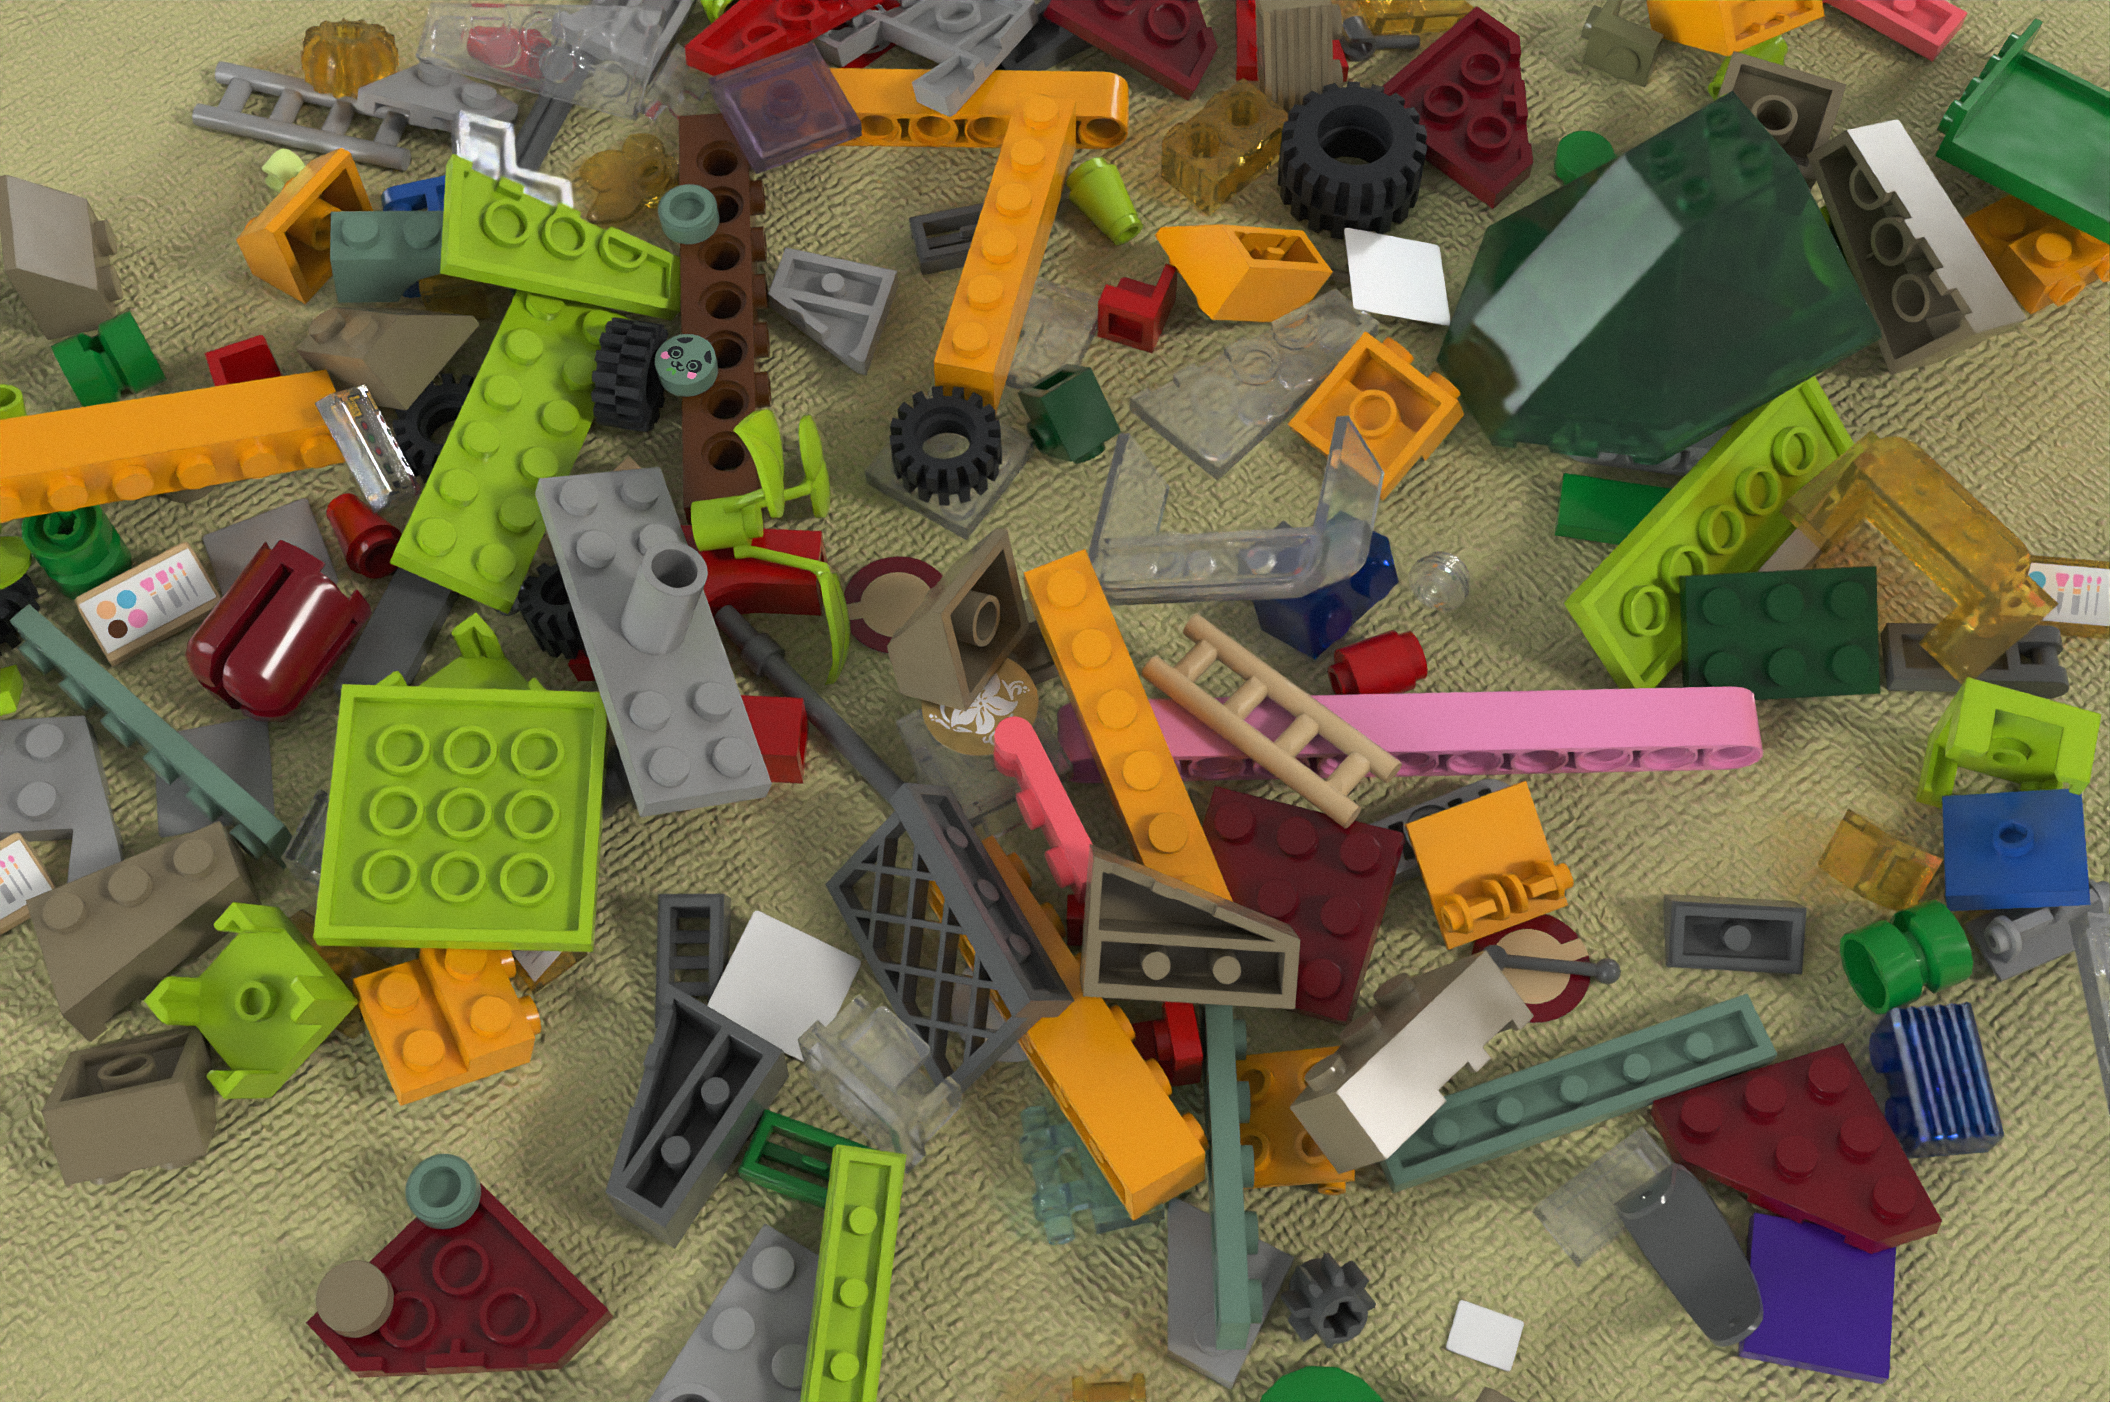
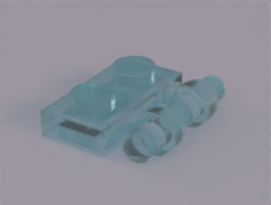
M1032 1106L1020 1113L1024 1132L1019 1138L1021 1155L1024 1163L1031 1164L1037 1191L1031 1197L1033 1210L1037 1221L1044 1223L1047 1241L1050 1245H1062L1075 1239L1071 1215L1076 1211L1091 1209L1096 1234L1164 1219L1162 1202L1142 1213V1216L1135 1221L1131 1219L1130 1213L1124 1204L1120 1202L1071 1122L1050 1126L1047 1109L1043 1106ZM1077 1151L1083 1179L1063 1183L1058 1158L1062 1154Z

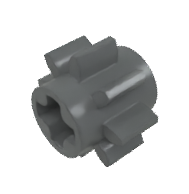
M1324 1253L1322 1258L1311 1259L1300 1266L1298 1265L1291 1277L1289 1290L1281 1293L1282 1301L1291 1312L1288 1322L1303 1341L1312 1338L1315 1334L1318 1335L1327 1348H1332L1334 1344L1350 1341L1361 1333L1367 1322L1368 1311L1376 1306L1375 1301L1364 1289L1369 1282L1368 1278L1353 1260L1340 1267L1330 1253Z

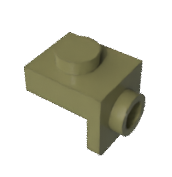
M1607 0L1603 8L1594 5L1586 19L1581 34L1582 38L1589 40L1583 63L1609 73L1616 78L1627 80L1645 88L1654 71L1664 34L1618 17L1622 0Z

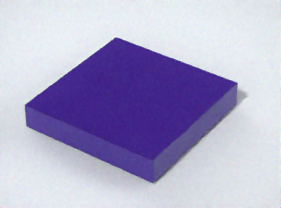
M1754 1212L1749 1218L1746 1258L1758 1284L1763 1303V1320L1751 1335L1739 1342L1738 1357L1878 1384L1886 1382L1889 1379L1896 1247L1870 1254L1844 1243L1845 1235L1819 1224L1809 1222L1800 1224L1787 1218Z

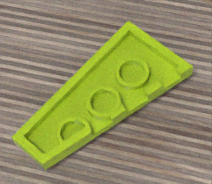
M452 154L446 164L440 274L667 320H673L680 312L681 276L679 256L613 226L608 230L600 228L583 220L580 217V211L560 202L554 207L524 193L525 186L503 176L497 181L471 169L473 162Z

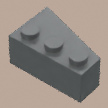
M667 983L661 1002L663 1009L653 1043L648 1046L643 1063L645 1068L634 1107H630L606 1188V1194L618 1215L675 1249L759 1123L764 1110L769 1108L789 1077V1072L782 1049Z

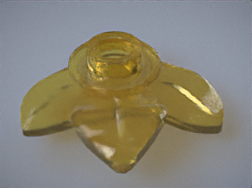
M647 133L630 134L624 141L621 151L608 149L597 152L586 160L579 169V175L590 188L599 192L586 215L587 221L596 225L627 221L634 217L644 206L658 209L663 195L672 188L679 186L678 162L674 157L665 154L664 144L658 137Z

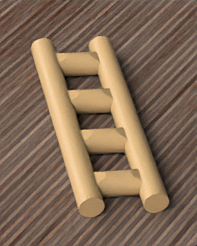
M1195 614L1183 629V635L1196 644L1174 667L1170 666L1160 657L1154 656L1142 670L1141 676L1344 828H1348L1361 811V807L1349 799L1347 795L1368 772H1371L1387 784L1396 776L1402 766V762L1199 614ZM1216 660H1219L1246 680L1224 704L1194 683ZM1267 696L1296 717L1274 742L1244 721ZM1317 734L1348 755L1326 780L1295 758Z

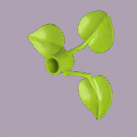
M769 409L757 410L745 417L733 430L739 435L751 453L762 488L745 495L692 502L691 523L695 543L700 552L733 547L735 559L751 557L808 570L816 575L821 586L832 644V665L825 685L834 684L839 678L847 660L851 631L848 608L838 573H831L830 567L826 562L751 545L752 538L763 536L761 508L768 507L772 519L780 518L784 513L785 501L810 494L814 517L819 519L825 518L828 515L831 497L830 480L823 458L820 435L811 414L803 415L800 419L798 435L805 477L798 486L784 490L783 450L776 417L773 411Z

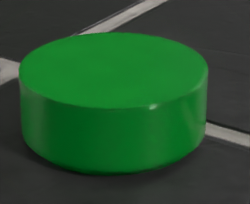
M1572 132L1562 138L1558 144L1554 159L1555 172L1563 182L1572 187L1587 189L1599 186L1605 182L1610 174L1614 160L1613 147L1606 138L1595 132Z

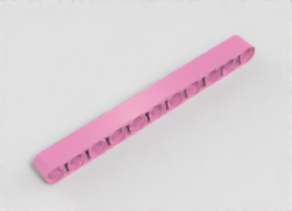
M1743 687L1312 695L1322 705L1402 762V766L1395 777L1729 770L1750 766L1763 757L1754 694L1749 689ZM1267 696L1244 721L1274 742L1296 717ZM1219 697L1215 699L1218 700L1220 703L1224 704L1230 697ZM1148 699L1182 781L1278 779L1173 699ZM1071 703L1066 704L1057 713L1058 772L1064 779L1076 783H1103ZM1317 734L1295 758L1321 778H1328L1348 755ZM1368 772V774H1367L1365 777H1376V776H1375L1374 774H1372L1371 772Z

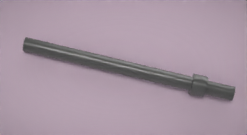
M732 605L722 607L714 616L715 624L742 651L740 659L757 677L766 676L786 697L803 698L808 720L891 805L890 797L905 782L784 659L785 650L768 633L759 634Z

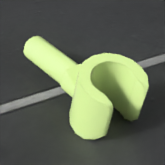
M282 148L277 150L262 167V170L268 174L265 182L270 188L280 193L287 181L296 177L305 167V164L289 149Z

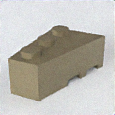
M1486 950L1412 978L1407 973H1401L1386 981L1374 993L1373 998L1377 1003L1369 1013L1355 1019L1341 1032L1339 1037L1343 1044L1338 1050L1315 1064L1305 1075L1304 1079L1308 1085L1292 1103L1290 1109L1339 1174L1387 1160L1446 1102L1439 1089L1464 1065L1470 1073H1476L1491 1059L1483 1047L1497 1033L1509 1029L1514 1031L1521 1030L1534 1017Z

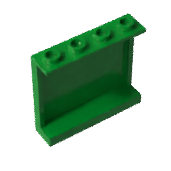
M2035 18L2021 36L2014 32L2009 35L1998 55L1993 54L1980 76L1972 78L1960 100L1954 99L1937 128V131L1944 134L1945 137L1935 156L2110 245V92L2027 52L2043 21Z

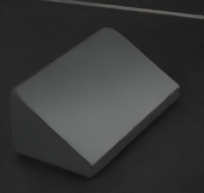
M1665 894L1663 917L1666 966L1802 974L1807 908L1795 901Z

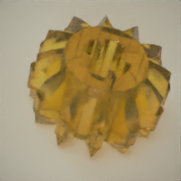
M343 18L338 22L325 20L320 23V26L308 28L305 31V38L302 39L303 51H300L301 69L304 70L305 82L312 85L314 91L320 94L332 93L336 99L347 96L357 100L358 88L397 73L399 55L398 48L395 47V36L387 32L385 27L380 24H367L363 19L348 21Z

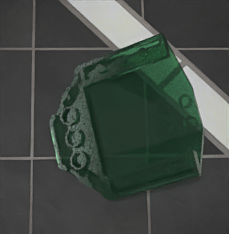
M1730 91L1687 111L1488 226L1436 361L1448 381L1460 391V399L1493 446L1516 448L1517 443L1522 442L1546 445L1550 453L1599 458L1600 452L1632 456L1634 463L1656 465L1882 338V333L1797 164L1733 91Z

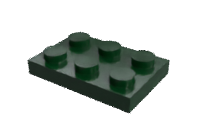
M1876 566L1679 575L1683 688L1743 687L1749 689L1754 694L1755 700L1880 694Z

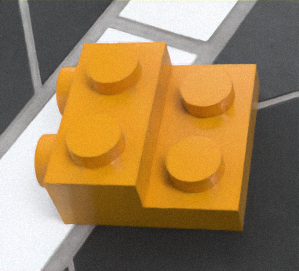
M2008 195L1963 219L2007 289L2030 315L2052 303L2056 306L2068 303L2086 285L2098 279H2101L2102 282L2110 281L2109 244L2012 195Z
M1365 331L1291 419L1288 426L1300 438L1376 497L1384 501L1420 457L1424 461L1429 458L1464 416V413L1457 400L1461 393L1450 381L1435 371H1432L1426 377L1410 365L1415 359L1401 344L1388 336L1381 343Z
M420 948L419 958L353 979L352 992L359 1000V1009L400 1106L530 1062L535 1042L534 1035L541 1033V1021L533 999L529 995L517 998L509 980L516 976V967L511 950Z

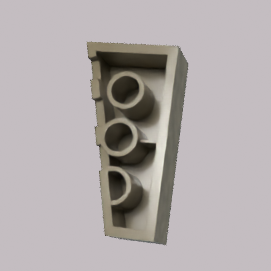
M1899 119L1845 130L1807 154L1890 375L1941 362L2027 320Z

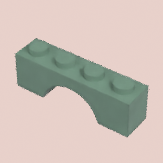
M444 211L331 212L330 262L338 303L399 302L403 293L411 285L424 278L440 274ZM506 287L513 295H515L517 289Z

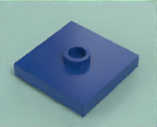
M2069 789L1942 796L1945 897L1947 908L1950 911L2091 905L2082 793L2077 795L2070 793Z

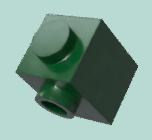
M1065 364L1017 393L1031 420L1027 423L1028 434L1036 448L1049 457L1073 461L1074 464L1089 461L1106 449L1105 441L1121 432L1091 367Z

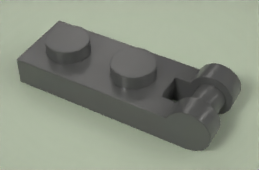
M1887 623L1880 634L1888 691L1958 692L1967 677L2046 699L2062 696L2070 688L2067 670L2059 666L2057 655L2062 652L2063 645L2060 630L2054 626ZM2019 654H2023L2026 658L2031 659V664H2021Z

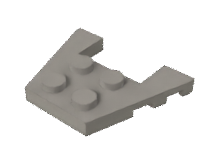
M900 0L901 6L881 14L868 9L851 19V26L831 34L826 32L808 43L812 54L840 67H844L885 40L908 49L915 55H921L939 63L938 66L914 80L912 85L918 103L951 117L968 101L1039 21L1035 0Z
M85 715L0 720V841L14 833H20L28 842L72 839L67 883L123 861L122 849L124 845L120 829L114 821L108 795L111 794L95 731Z

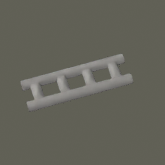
M221 61L216 66L215 79L217 83L229 86L219 105L213 107L198 103L193 110L192 120L196 126L324 154L343 148L351 153L353 160L401 171L408 169L411 160L409 149L397 147L409 123L410 111L384 105L378 108L374 115L364 113L357 109L358 91ZM252 91L280 96L269 119L241 113ZM303 102L331 107L321 130L293 124ZM355 113L384 119L373 141L345 135Z

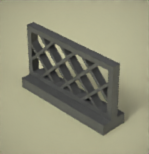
M905 782L889 799L895 811L825 885L943 1100H954L965 1092L1042 1017H1058L1074 1002V999L951 789L947 786ZM905 831H907L914 843L912 869L895 867L898 838ZM867 871L876 872L871 910L863 908L852 888ZM894 875L911 877L906 916L890 913ZM929 880L936 882L945 898L942 922L925 919ZM889 922L905 925L901 963L893 962L886 950ZM924 928L941 931L937 969L919 966ZM959 934L967 936L976 952L973 976L955 973ZM918 976L935 979L931 1017L922 1015L915 1002ZM954 982L972 986L968 1024L950 1021ZM990 989L998 990L1012 1015L998 1030L986 1028ZM948 1031L966 1034L963 1064L955 1072L946 1058Z

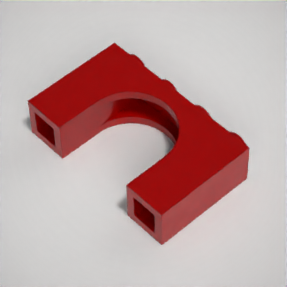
M681 525L687 545L695 549L707 565L708 576L703 590L713 618L726 605H732L741 615L769 613L822 616L823 597L821 586L813 572L751 557L735 559L733 547L700 552L695 543L692 525ZM763 529L762 537L752 538V546L827 563L822 531ZM741 695L771 782L803 784L809 734V723L803 698Z

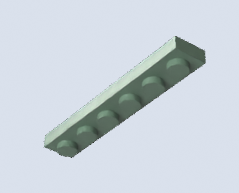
M30 604L9 620L25 641L17 649L32 666L44 676L52 669L59 673L64 680L58 685L84 711H88L95 705L105 713L106 716L100 720L102 725L125 747L129 748L137 741L145 748L148 753L142 759L167 784L171 785L178 778L191 788L185 794L186 798L208 820L214 823L222 815L234 826L229 832L231 837L254 860L257 861L266 854L284 870L303 852L287 827Z
M1747 993L1444 1096L1446 1102L1387 1160L1380 1161V1164L1393 1194L1652 1105L1654 1100L1771 1064L1778 1054Z
M1199 1003L1201 1048L1203 1053L1202 1074L1205 1134L1210 1147L1206 1154L1216 1350L1245 1349L1250 1324H1261L1263 1315L1261 1279H1248L1247 1255H1257L1259 1235L1257 1212L1244 1211L1243 1188H1253L1254 1186L1253 1146L1240 1144L1239 1123L1250 1122L1249 1081H1237L1236 1060H1246L1245 1019H1233L1232 1005Z

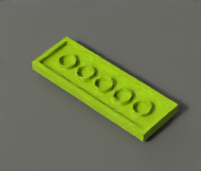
M517 289L395 548L390 564L509 614L546 530L535 496L539 478L570 475L594 419L593 408L596 402H592L591 392L595 388V382H592V373L597 369V362L594 359L596 350H601L600 336L602 332L606 333L605 325L608 321H612V318H629L602 306Z
M1808 364L1789 366L1565 600L1564 605L1619 689L1655 688L1682 659L1679 575L1758 571L1837 483L1844 477L1849 478L1864 462Z

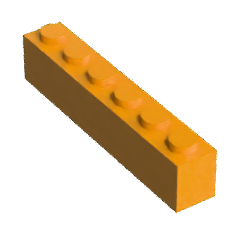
M1019 91L933 362L935 387L943 386V396H952L953 386L964 388L965 400H968L972 393L975 392L982 396L983 407L990 404L995 410V415L1076 149L1075 99Z
M326 369L0 420V523L13 519L60 511H73L83 507L124 500H137L158 494L187 489H201L216 484L251 478L259 479L269 475L309 468H323L328 465L346 462V456L331 428H339L348 433L349 423H347L336 403L340 399ZM331 404L332 407L339 410L341 419L337 420L334 416L325 419L319 407ZM331 406L327 407V411L332 414L330 411L332 409ZM326 408L322 409L325 416L330 415L326 412ZM334 410V414L339 416V412ZM336 431L335 434L342 447L347 451L348 435Z
M1080 550L1024 572L1025 594L1136 863L1232 901L1086 550Z
M991 835L981 841L1074 999V1002L1058 1017H1042L1017 1042L1129 1216L1135 1221L1205 1180V1152L1210 1148L1207 1137L1195 1117L1189 1112L1181 1116L1168 1096L1172 1094V1088L1158 1062L1154 1058L1144 1061L1132 1042L1136 1040L1135 1032L1123 1010L1117 1004L1108 1008L1102 997L1083 996L1079 980L1081 952L1073 956L1062 939L1066 937V932L1057 912L1047 901L1039 905L1029 890L1032 887V881L1020 857L1015 852L1006 856L994 836ZM929 880L928 903L940 922H942L945 898L936 882ZM959 934L958 950L973 972L976 952L967 936ZM990 989L989 998L1006 1022L1012 1015L998 990Z

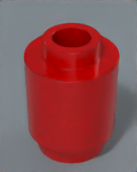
M1390 630L1339 648L1334 652V664L1328 666V677L1335 695L1402 694L1413 690L1416 686V681L1425 679L1428 674L1423 649L1411 631L1398 634L1395 630Z

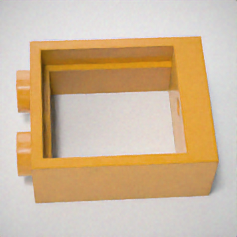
M1646 0L1651 30L1664 34L1663 39L1724 56H1731L1733 51H1743L1824 17L1822 0Z

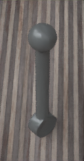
M1489 945L1484 949L1489 953L1501 971L1506 967L1594 976L1603 984L1616 982L1621 974L1619 964L1610 958L1601 959L1597 963L1510 955L1498 945Z

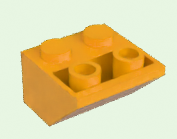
M1215 224L1160 227L1155 234V237L1169 256L1170 265L1176 266L1177 272L1182 275L1197 297L1198 306L1212 320L1295 323L1333 273L1302 230Z

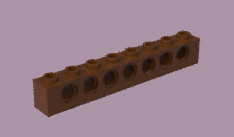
M747 111L679 116V186L694 184L709 190L715 197L719 213V225L712 236L700 243L680 244L681 334H693L706 339L715 351L718 364L717 378L708 390L695 396H682L683 509L688 525H692V502L745 495L762 488L751 453L739 435L733 430L752 412L772 406L769 372H760V358H770L769 330L767 322H759L758 310L769 309L766 274H757V262L767 261L764 226L756 227V215H766L763 180H755L754 170L764 169V149L762 135H751ZM726 366H733V367H730V368L721 369V368L726 367ZM735 415V417L730 419H721L725 416ZM728 466H738L730 471H721ZM768 507L761 508L763 529H765L764 510H768Z

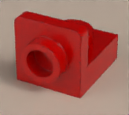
M1163 1001L1162 1019L1131 1023L1136 1036V1040L1132 1042L1144 1061L1154 1058L1166 1074L1171 1087L1200 1083L1203 1053L1193 1003Z

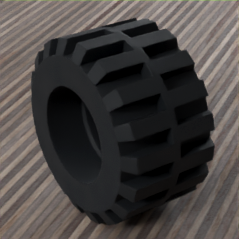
M1348 82L1347 87L1342 88L1333 83L1323 86L1322 94L1311 91L1303 96L1302 105L1295 104L1289 111L1288 122H1284L1280 147L1278 186H1281L1280 197L1283 204L1291 205L1290 214L1298 222L1307 219L1309 221L1308 229L1318 234L1323 229L1331 231L1330 238L1342 240L1345 228L1367 232L1375 231L1378 234H1384L1390 231L1392 222L1401 224L1408 217L1409 208H1414L1417 202L1427 151L1425 125H1419L1420 115L1415 108H1404L1405 99L1397 93L1388 96L1384 94V87L1372 84L1370 89L1360 87V82ZM1355 157L1365 160L1369 164L1350 165L1341 163L1334 158Z

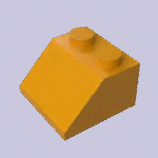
M339 148L311 160L296 177L287 181L277 197L257 217L251 219L245 226L244 231L236 238L253 275L304 304L333 275L330 262L331 212L373 211L351 153L343 148Z

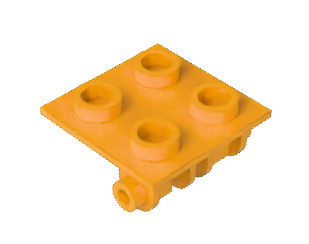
M1526 781L1404 824L1447 950L1568 906L1565 890L1572 888L1574 885L1572 874L1565 863L1554 865Z
M1340 1046L1246 1055V1060H1236L1237 1081H1249L1251 1104L1250 1122L1239 1123L1240 1144L1252 1145L1254 1151L1253 1188L1243 1189L1318 1184L1319 1193L1341 1195L1346 1192V1182L1355 1181V1169L1339 1174L1290 1109L1292 1103L1308 1085L1304 1079L1307 1072L1319 1061L1334 1054Z

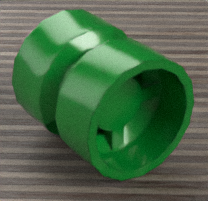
M130 310L100 323L96 336L90 337L80 332L51 345V349L65 377L83 407L120 401L121 391L125 389L138 394L167 380Z
M100 505L78 508L67 512L60 511L25 517L22 521V539L40 566L44 568L59 592L72 600L130 570L132 567L129 549Z
M1935 899L1925 900L1894 913L1890 923L1886 920H1876L1845 933L1840 939V956L1847 979L1857 997L1875 1014H1886L1917 1001L1922 995L1923 986L1935 994L1966 981L1972 975L1973 958L1965 932L1952 912Z

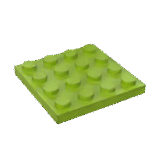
M342 684L313 935L317 945L593 952L609 737V720L600 692Z

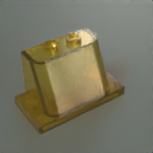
M1872 430L1869 431L1791 496L1780 510L1825 555L1863 522L1868 520L1959 606L1933 627L1919 644L1961 684L1964 683L1967 677L1977 679L2059 604L2028 576L2031 559L2025 544L1920 446L1906 438L1891 436L1880 439Z

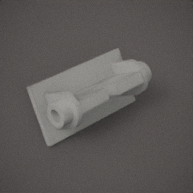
M2089 879L2091 905L1997 909L1966 922L1964 926L1998 981L2002 982L2109 937L2110 920L2107 915L2110 907V884L2104 880L2095 882Z

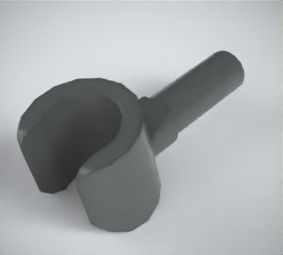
M1353 16L1343 21L1342 25L1348 36H1342L1339 39L1345 54L1352 61L1356 62L1367 59L1375 50H1383L1384 48L1418 49L1420 45L1419 35L1372 33L1364 17Z

